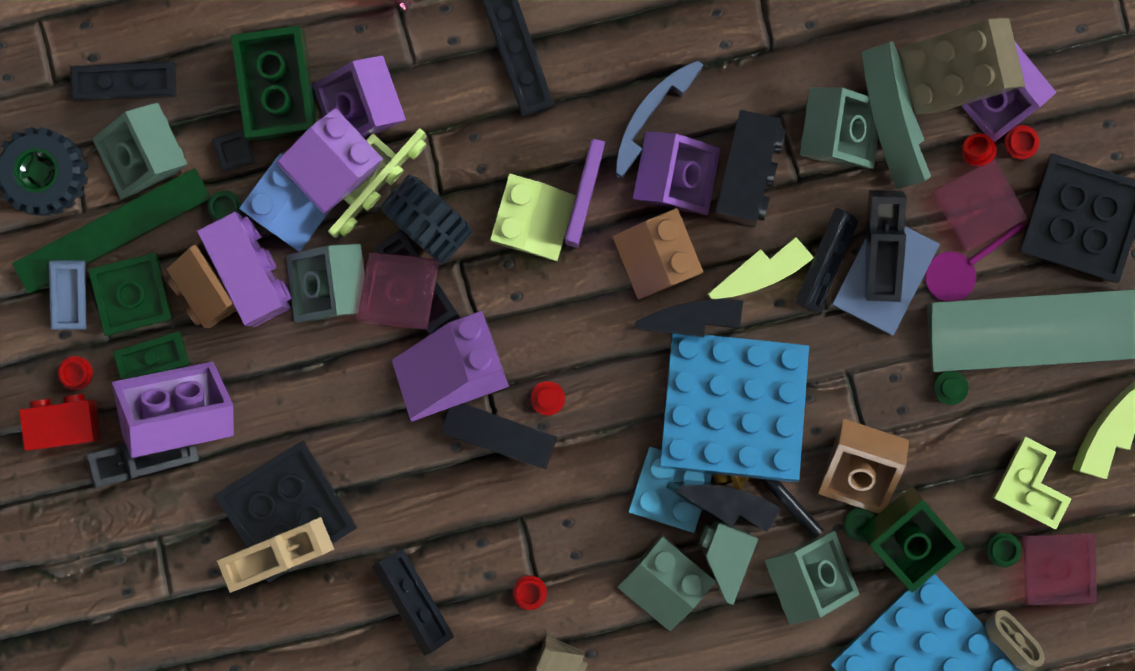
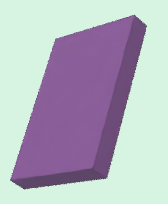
M591 140L565 237L566 245L578 248L604 152L605 142L601 140Z

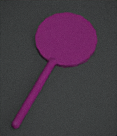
M1024 223L1017 224L970 259L957 252H944L935 256L925 273V283L929 292L935 298L944 302L960 301L966 298L973 291L976 283V270L973 265L1021 231L1025 226Z

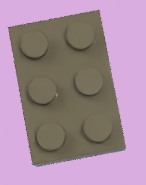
M1009 18L987 19L899 48L915 115L939 113L1025 87Z

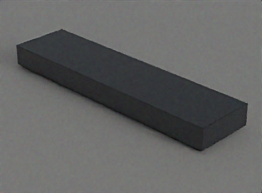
M482 0L522 117L554 107L553 99L518 0Z

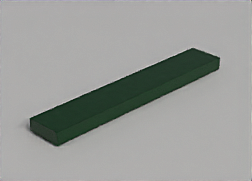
M194 168L12 264L27 293L32 294L49 285L50 260H85L86 265L209 202L211 195L198 170Z

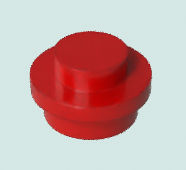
M1018 125L1008 131L1005 136L1004 146L1011 157L1019 160L1028 159L1037 152L1039 137L1033 128L1026 125Z
M976 133L965 140L961 153L967 164L980 167L989 164L995 158L997 149L995 142L985 134Z
M71 356L60 364L58 378L65 388L81 390L91 383L93 368L85 358Z
M544 381L533 389L531 403L538 413L553 415L562 409L565 403V394L557 383Z
M523 576L517 580L513 587L514 601L522 609H537L546 600V585L536 576Z

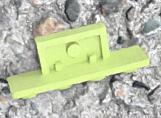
M419 128L397 154L373 133L366 140L383 160L372 177L344 198L351 206L328 230L333 237L337 238L340 234L344 237L347 236L357 225L358 221L355 217L364 208L369 211L380 199L381 195L377 192L387 182L389 185H392L404 171L401 165L409 157L414 160L427 145L424 142L427 135L423 130Z

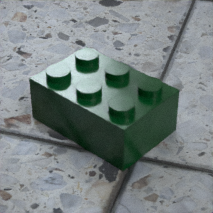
M299 25L231 35L245 139L255 143L302 136L317 122L304 30Z

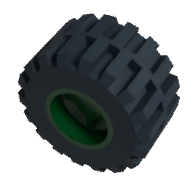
M31 127L26 128L24 133L17 131L11 135L13 139L10 142L5 140L2 143L1 147L4 150L0 154V190L3 192L1 195L3 199L13 204L12 207L33 215H58L63 213V209L66 207L72 208L76 204L74 200L77 197H82L85 192L81 190L82 186L88 182V177L85 176V170H88L87 162L82 159L84 154L81 149L77 148L71 139L47 128L40 127V129H35Z
M408 174L380 205L383 213L440 263L445 264L473 233L470 225L416 176Z

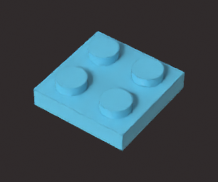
M649 446L628 512L694 533L701 509L667 489L666 486L669 481L691 480L711 482L713 474L659 468L661 450Z

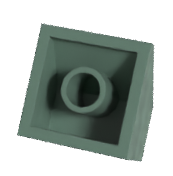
M810 87L800 155L821 162L874 169L879 136L869 96L845 88Z
M158 103L125 111L92 138L121 200L170 178L188 165L183 156V151L178 146L169 127L168 120Z
M361 244L331 245L286 255L294 323L369 312Z
M714 519L711 526L705 525L699 544L703 547L702 553L722 597L727 603L733 605L758 538L752 533Z
M835 531L785 549L764 560L789 625L821 618L860 595Z
M660 534L617 588L671 631L697 606L716 581Z

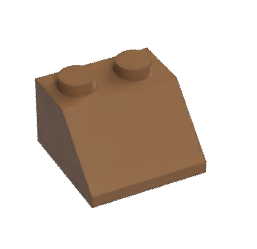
M678 208L612 236L638 300L703 273Z
M196 244L193 245L167 268L171 276L167 281L178 297L183 295L190 305L186 308V311L196 326L202 324L204 328H211L237 311L206 248Z
M843 419L833 442L818 494L880 514L888 507L906 467L909 440Z

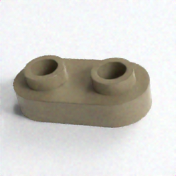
M999 610L986 619L985 626L988 638L1005 653L1016 668L1022 671H1034L1044 664V652L1039 643L1009 612Z

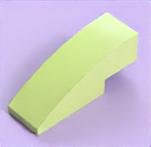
M797 237L792 239L770 259L760 249L706 296L709 300L728 299L753 293L793 274L814 257Z
M1135 381L1120 392L1094 422L1078 451L1072 470L1097 478L1107 479L1115 449L1130 450L1135 434Z

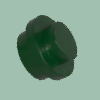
M218 191L209 199L208 213L215 222L234 212L241 215L242 210L239 208L242 202L231 191Z
M957 371L941 373L935 379L933 385L936 398L947 405H955L962 402L966 398L969 389L966 378Z
M1009 533L995 534L990 538L986 546L989 560L999 567L1014 565L1019 560L1022 552L1019 540Z

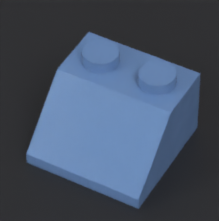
M280 153L239 209L301 252L332 209L323 214L277 165L278 160L283 156Z

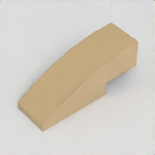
M320 517L217 560V563L231 593L334 550V547Z

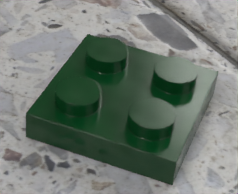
M154 252L88 269L104 336H111L174 320L158 253Z

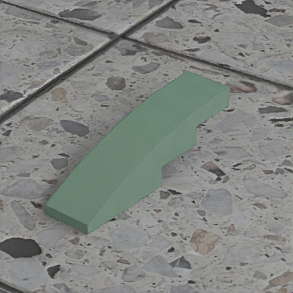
M893 41L862 51L866 86L882 150L895 187L899 189L924 182L931 177L919 144L924 141V137L912 109L913 105L904 67Z

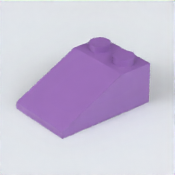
M482 311L449 322L391 360L411 422L509 387L490 329Z

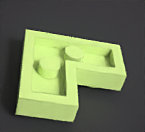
M1023 436L992 498L1053 529H1057L1071 501V498L1041 483L1056 452Z

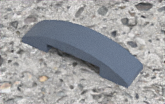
M696 61L675 71L659 83L640 104L626 128L619 148L616 164V176L619 179L623 178L642 151V148L633 142L639 131L669 90H672L680 97L683 96L701 71L702 63Z

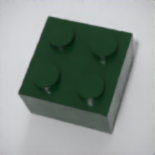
M912 486L859 531L871 548L912 593L965 549L963 544Z

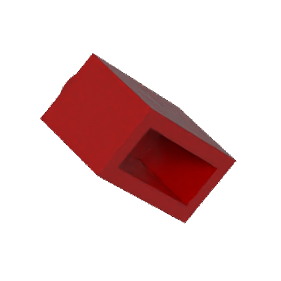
M84 394L63 397L64 404L51 405L50 399L30 401V408L19 410L24 451L101 441L96 400H85Z

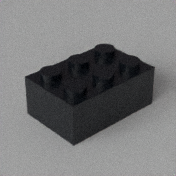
M740 109L717 204L716 219L756 228L757 220H765L770 197L763 196L765 186L772 188L778 163L771 162L773 153L780 154L786 129L779 128L781 118Z

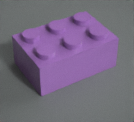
M234 212L197 231L244 325L256 327L291 309L288 301L292 299V295L285 282L276 279L272 271L277 268L276 263L270 252L260 247L257 240L262 238L253 219L249 220L248 217Z

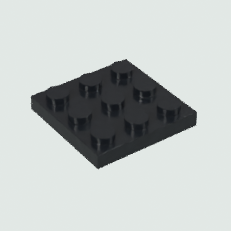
M1053 153L1050 154L1018 252L1115 284L1119 283L1135 235V180Z
M302 440L215 494V497L247 548L320 517L332 544L358 528L305 440ZM292 568L268 577L266 580L270 583Z

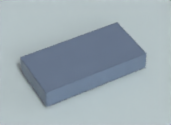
M50 260L51 330L86 329L85 260Z

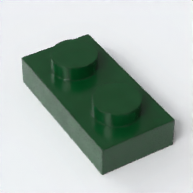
M180 331L113 351L121 380L191 365Z

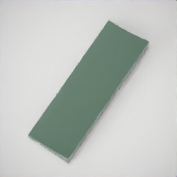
M1135 290L927 304L931 372L1135 359Z

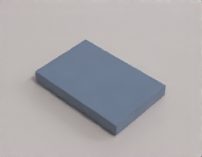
M906 226L904 230L906 233L901 302L866 301L865 237L831 303L832 306L891 336L895 334L940 245Z

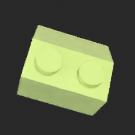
M509 173L490 241L497 245L558 261L576 195Z

